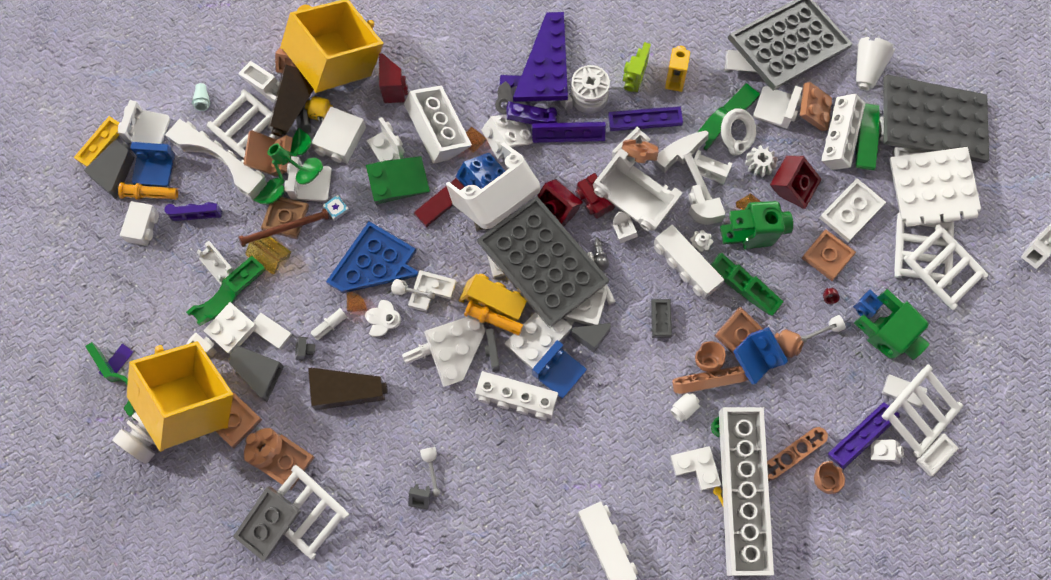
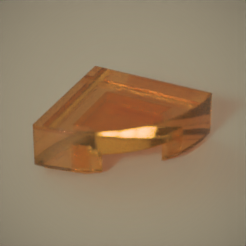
M750 193L738 200L736 207L745 210L750 202L761 201Z
M347 292L348 312L367 311V306L361 296L353 292Z

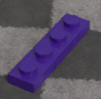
M681 106L608 112L610 131L634 130L636 127L649 129L683 125Z
M605 122L532 124L533 143L605 141Z
M883 402L828 453V457L844 470L892 425L889 420L886 421L882 418L889 405ZM896 411L894 415L899 419L900 413Z

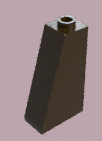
M286 64L282 71L267 131H271V134L275 136H285L314 90L296 67Z
M313 367L308 368L311 406L314 410L385 400V394H388L387 383L383 382L380 376Z

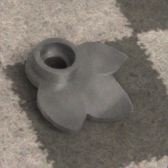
M506 81L499 86L497 91L498 99L495 103L497 111L501 114H507L506 108L503 109L501 103L513 102V96L517 86L511 88ZM514 102V103H520V104L528 105V104L525 103V102Z

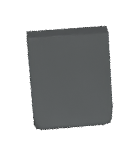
M304 108L296 118L297 129L300 128L307 134L311 133L312 130L310 118L308 117L307 110Z

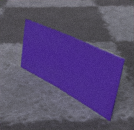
M123 343L108 361L114 373H117L133 353Z

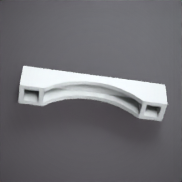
M179 119L165 134L169 141L183 152L204 153L222 161L231 170L237 189L252 201L266 186L264 174L259 170L254 171L250 167L243 164L244 160L239 161L232 151H225L216 140L212 142L206 133L195 130L196 127L189 121L185 123Z

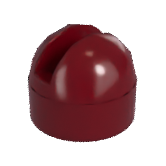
M827 288L823 292V298L827 304H835L840 299L839 293L835 288Z

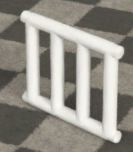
M245 89L241 91V96L213 122L209 121L207 123V127L242 158L245 157L246 150L244 148L247 145L248 134L238 144L231 137L258 111L266 116L253 129V131L260 133L269 125L272 113ZM246 100L253 105L226 133L219 128ZM271 134L269 137L277 140L280 136Z
M898 213L894 277L920 278L914 270L903 269V258L913 253L903 251L904 241L923 243L929 236L904 233L906 223L901 221L900 213ZM920 219V226L936 227L940 224L954 238V221H941L940 223L924 225L923 219ZM939 238L932 245L945 246L946 248L949 244L943 238ZM953 252L942 262V264H945L944 274L932 272L929 275L933 280L940 281L953 268ZM923 253L917 260L932 262L938 255Z
M938 224L934 228L936 231L911 255L908 254L903 259L947 306L955 310L958 306L956 303L981 278H986L988 273ZM942 237L949 245L923 269L916 260L936 240ZM955 250L962 259L936 283L929 275ZM969 265L976 273L950 297L943 289Z
M926 365L882 415V418L886 421L889 420L914 450L913 454L917 458L927 450L963 408V404L956 402L932 373L933 368L930 365ZM925 378L928 379L951 407L945 416L919 386ZM913 392L938 420L939 423L933 430L907 401ZM901 406L927 436L920 444L894 415Z
M294 465L291 469L292 474L277 492L284 497L299 478L307 487L294 501L293 505L299 509L312 492L316 493L322 500L295 533L289 528L285 536L306 556L313 560L317 555L315 552L340 521L342 519L345 520L349 516V513L301 468ZM328 505L336 514L313 543L308 546L301 537Z

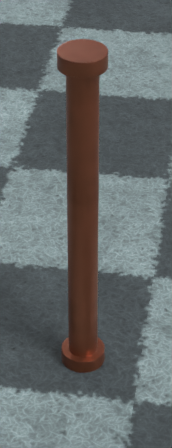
M322 209L319 213L243 237L241 235L238 238L241 246L245 247L248 243L318 220H328L329 215L326 209Z

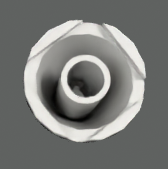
M869 37L859 40L856 85L859 86V89L868 91L874 88L895 52L892 43L880 38H875L874 41L869 40Z

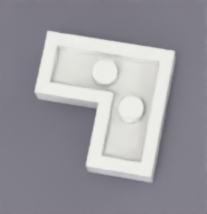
M419 270L414 289L424 292L432 291L436 296L451 300L457 282L455 279ZM412 293L408 306L409 308L427 312L431 299L424 295Z
M710 446L670 456L675 476L695 472L701 491L721 486Z

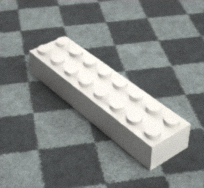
M723 407L719 411L727 576L774 575L764 407Z

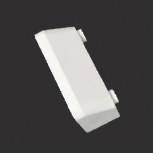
M504 142L501 144L508 170L484 188L480 189L476 185H468L459 190L450 182L446 183L453 205L483 229H490L536 196L541 190L538 179L523 156Z

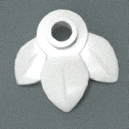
M381 300L378 308H372L365 313L366 320L373 324L369 334L374 337L385 335L389 329L397 328L401 322L400 314L394 310L393 304L387 300Z

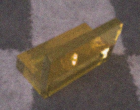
M269 236L249 243L245 255L248 257L253 256L268 272L275 274L280 262L290 258L291 251Z

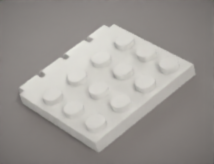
M968 147L890 157L901 221H905L906 227L921 225L920 219H923L924 225L940 223L941 216L943 222L960 220V214H962L963 220L978 218L981 206Z

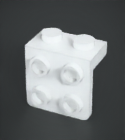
M764 86L753 114L754 118L787 129L790 122H794L798 111L795 108L796 105L800 106L802 95L800 94L802 87L795 86L792 94L777 89L773 91L770 87Z
M129 100L128 106L124 109L122 122L118 125V133L128 143L162 144L170 117L166 114L142 110L137 101Z
M507 114L491 116L481 129L497 159L504 158L501 147L503 142L510 147L533 143L532 135L526 124L507 120Z
M291 157L294 162L303 166L299 157ZM288 163L287 173L289 176L288 180L285 181L284 187L290 199L322 202L328 200L332 174L331 167L323 166L322 171L319 172V175L312 182L301 185L296 181V174L299 169Z

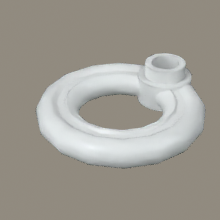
M744 109L729 111L721 124V136L730 154H742L755 141L756 124L754 118ZM735 120L743 121L746 126V136L742 141L735 140L732 136L731 126Z

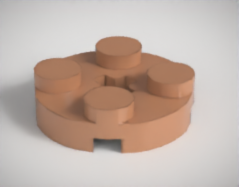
M636 140L623 141L622 149L628 153L627 157L635 158V161L638 163H646V160H657L659 150L656 145L642 141V144L636 143Z
M264 428L255 434H249L246 438L247 444L244 449V460L256 468H264L273 462L271 459L275 454L279 455L281 451V437L271 428Z

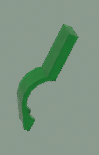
M746 83L723 107L717 109L698 131H707L709 133L704 150L707 151L721 133V124L725 115L733 109L747 110L759 98V92Z
M250 256L222 280L221 287L211 299L201 305H193L186 313L189 316L193 315L198 320L197 324L199 326L215 319L230 302H234L240 292L266 271L265 267L253 256Z
M91 342L85 346L104 378L110 382L120 381L128 384V378L114 373L97 345ZM128 400L124 410L131 417L136 411Z

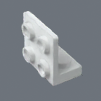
M382 117L379 118L382 132L367 140L369 147L379 162L404 158L403 154L405 151L402 147L401 139L398 135L395 136L392 131L394 130L389 121L385 122Z

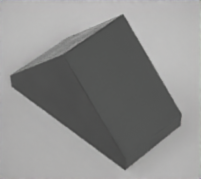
M611 323L572 328V338L594 353L609 334Z

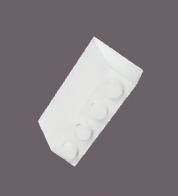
M442 86L409 92L404 105L433 164L448 161L471 147L472 144Z

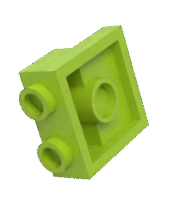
M644 42L642 49H638L637 55L632 56L630 62L625 64L622 81L625 82L624 89L628 92L634 91L638 93L648 64L650 43Z

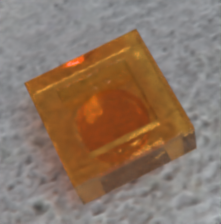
M473 127L466 132L472 144L468 149L474 153L486 141L485 137Z

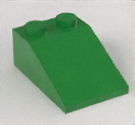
M422 156L387 160L366 165L376 205L430 192Z

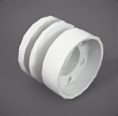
M587 65L579 68L572 77L571 98L573 99V106L578 111L593 114L601 111L606 106L610 79L602 68Z
M135 412L132 417L138 421L137 425L128 420L127 424L132 431L128 432L121 429L113 438V441L147 465L155 455L150 446L151 444L156 446Z

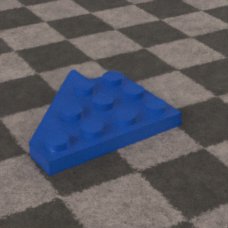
M368 221L326 283L341 293H347L391 283L396 279L404 280L417 277L419 272L407 265L416 253V248Z

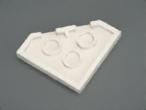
M471 316L424 331L443 387L464 379L484 336L485 328L483 323H480L478 319Z

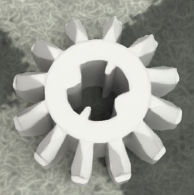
M761 145L758 149L753 147L746 156L745 165L749 166L748 172L754 171V177L757 174H760L762 178L765 174L771 175L772 170L774 171L777 167L778 157H774L775 151L769 152V146L765 149Z

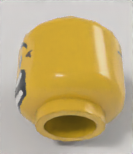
M313 96L305 104L308 117L323 122L330 107H333L328 99L319 96Z

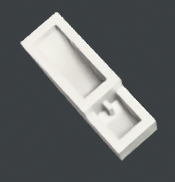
M250 61L239 72V75L274 103L279 82L275 76Z
M701 131L673 142L658 153L654 164L664 173L677 160L683 165L686 162L683 154L690 152L693 155L708 140L709 133Z

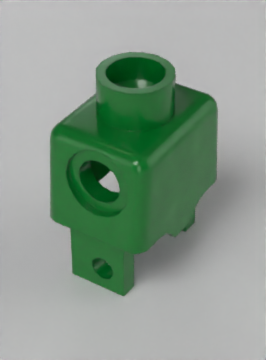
M778 201L750 202L745 210L730 211L731 224L720 226L723 245L742 243L744 249L771 247L781 235L792 233L793 217L789 211L782 212ZM727 234H731L733 238H728Z
M886 289L877 298L892 313L888 317H879L874 323L863 314L856 319L854 324L869 337L866 341L889 359H895L905 353L910 359L915 360L930 344L921 336L929 324L908 301L901 302Z

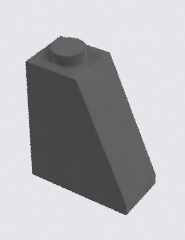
M115 140L84 171L114 199H117L119 196L120 182H125L135 157L131 154L132 150L125 142L121 144Z
M237 346L229 356V364L261 399L268 402L284 366L279 361Z

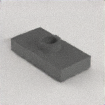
M651 299L652 338L672 337L671 299Z
M486 329L488 345H485L486 357H490L492 372L499 371L500 366L495 333L493 329Z

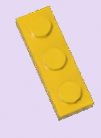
M109 116L74 158L86 167L90 165L118 138V125L120 122Z

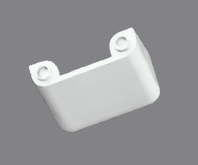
M620 149L594 182V192L599 197L606 198L639 222L644 230L654 231L677 203L682 192L677 188L669 191L667 190V185L662 187L636 168L634 161L629 163L626 158L628 153Z

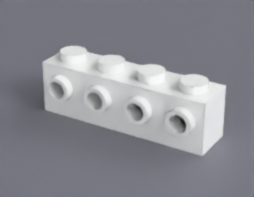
M857 94L836 98L822 154V162L831 170L851 167L865 102Z
M673 225L669 226L655 238L653 245L656 252L667 259L669 266L673 269L675 268L680 273L681 279L693 287L692 289L697 296H702L705 300L722 286L724 279Z
M484 371L481 372L475 392L479 402L485 404L493 402L502 409L514 408L517 409L516 412L524 415L528 413L535 414V417L541 420L552 419L558 398V392Z
M598 502L579 511L578 516L607 579L636 580L637 568L627 558V555H629L628 549L624 543H620L617 537L620 533L616 524L612 525L609 520L611 513L607 505L603 506L602 502Z

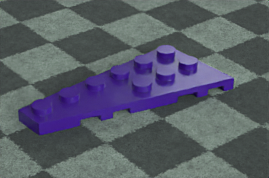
M546 12L514 93L513 102L568 100L564 12Z

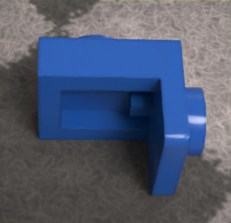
M869 289L853 307L860 316L864 314L870 319L877 313L876 311L883 303Z

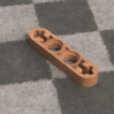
M735 366L712 373L704 372L673 379L672 383L673 391L682 394L747 381L748 378L741 366Z
M821 427L813 428L768 460L767 466L769 468L776 464L779 466L774 470V476L772 474L768 475V481L776 479L822 446L828 439L826 430ZM815 433H820L822 435L820 440L818 439L811 444L809 440L815 436ZM798 443H804L807 446L806 453H800L797 450ZM788 454L792 459L791 464H783L781 456Z

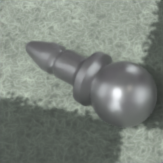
M597 237L594 243L596 252L593 256L595 259L594 263L601 271H605L609 266V261L606 258L607 254L603 252L602 243Z

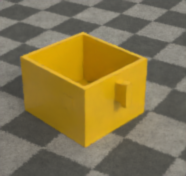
M339 0L290 12L280 48L286 52L313 87L314 92L317 93L370 77L384 43L373 31L375 24L373 20L366 22L349 0Z
M198 341L164 351L162 345L155 347L153 355L129 362L127 398L160 452L214 431L228 428L233 393Z

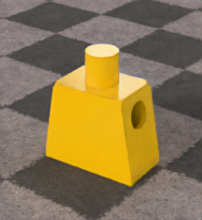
M680 45L672 49L665 89L683 91L690 51L686 50L684 46ZM674 70L680 71V75H674Z

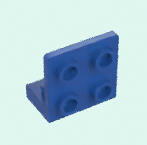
M132 142L130 149L137 156L131 181L132 184L140 183L144 186L168 187L175 157L171 147L168 144Z
M486 153L464 161L455 177L464 187L476 185L482 189L506 171L490 153Z
M769 327L750 333L733 351L752 385L756 384L769 369L785 365L788 362Z
M557 340L533 367L532 375L551 391L558 392V396L563 399L587 369L563 350V344Z

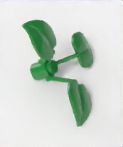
M300 128L297 129L292 138L290 152L278 143L273 144L268 149L267 153L273 159L271 163L275 166L279 178L269 180L259 195L253 199L255 202L264 205L272 204L278 201L284 194V178L278 164L285 165L290 162L298 168L296 181L301 185L312 182L319 175V172L322 171L323 163L318 158H308L303 166L298 165L291 159V157H297V155L306 153L312 143L311 137Z

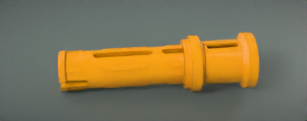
M120 182L118 195L121 199L133 197L136 200H140L143 197L177 200L178 188L147 187L140 183L130 185Z
M473 300L469 301L464 313L466 317L476 318L480 323H490L517 336L520 335L524 325L490 311V308L487 306L477 305Z

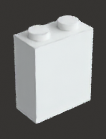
M330 107L311 143L315 153L320 156H329L335 162L348 164L366 129L364 119Z

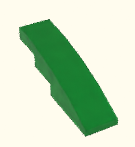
M865 103L856 142V168L875 171L879 139V105Z
M719 253L710 264L721 275L727 285L768 315L773 316L784 302L757 276L752 277L739 264L735 265L723 253Z

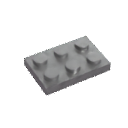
M268 486L233 537L263 562L267 561L301 510L271 486Z

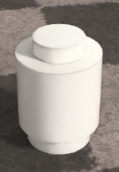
M685 393L672 405L673 408L670 412L679 422H682L700 408L698 404L700 401L693 393Z

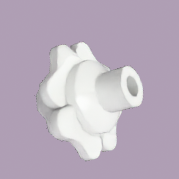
M700 230V232L695 231L694 236L690 238L692 246L699 252H703V250L708 251L710 245L713 244L712 235L704 230Z

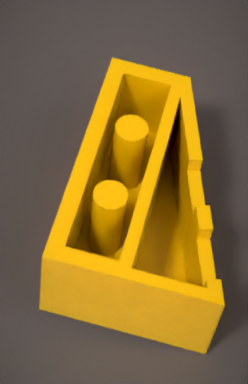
M475 274L466 282L458 300L462 303L465 300H473L475 304L482 307L487 306L490 308V311L515 322L519 320L527 302L519 292H512L506 289L504 284L490 281L489 277L484 274Z

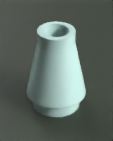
M203 83L195 86L192 105L198 111H205L210 106L207 86Z

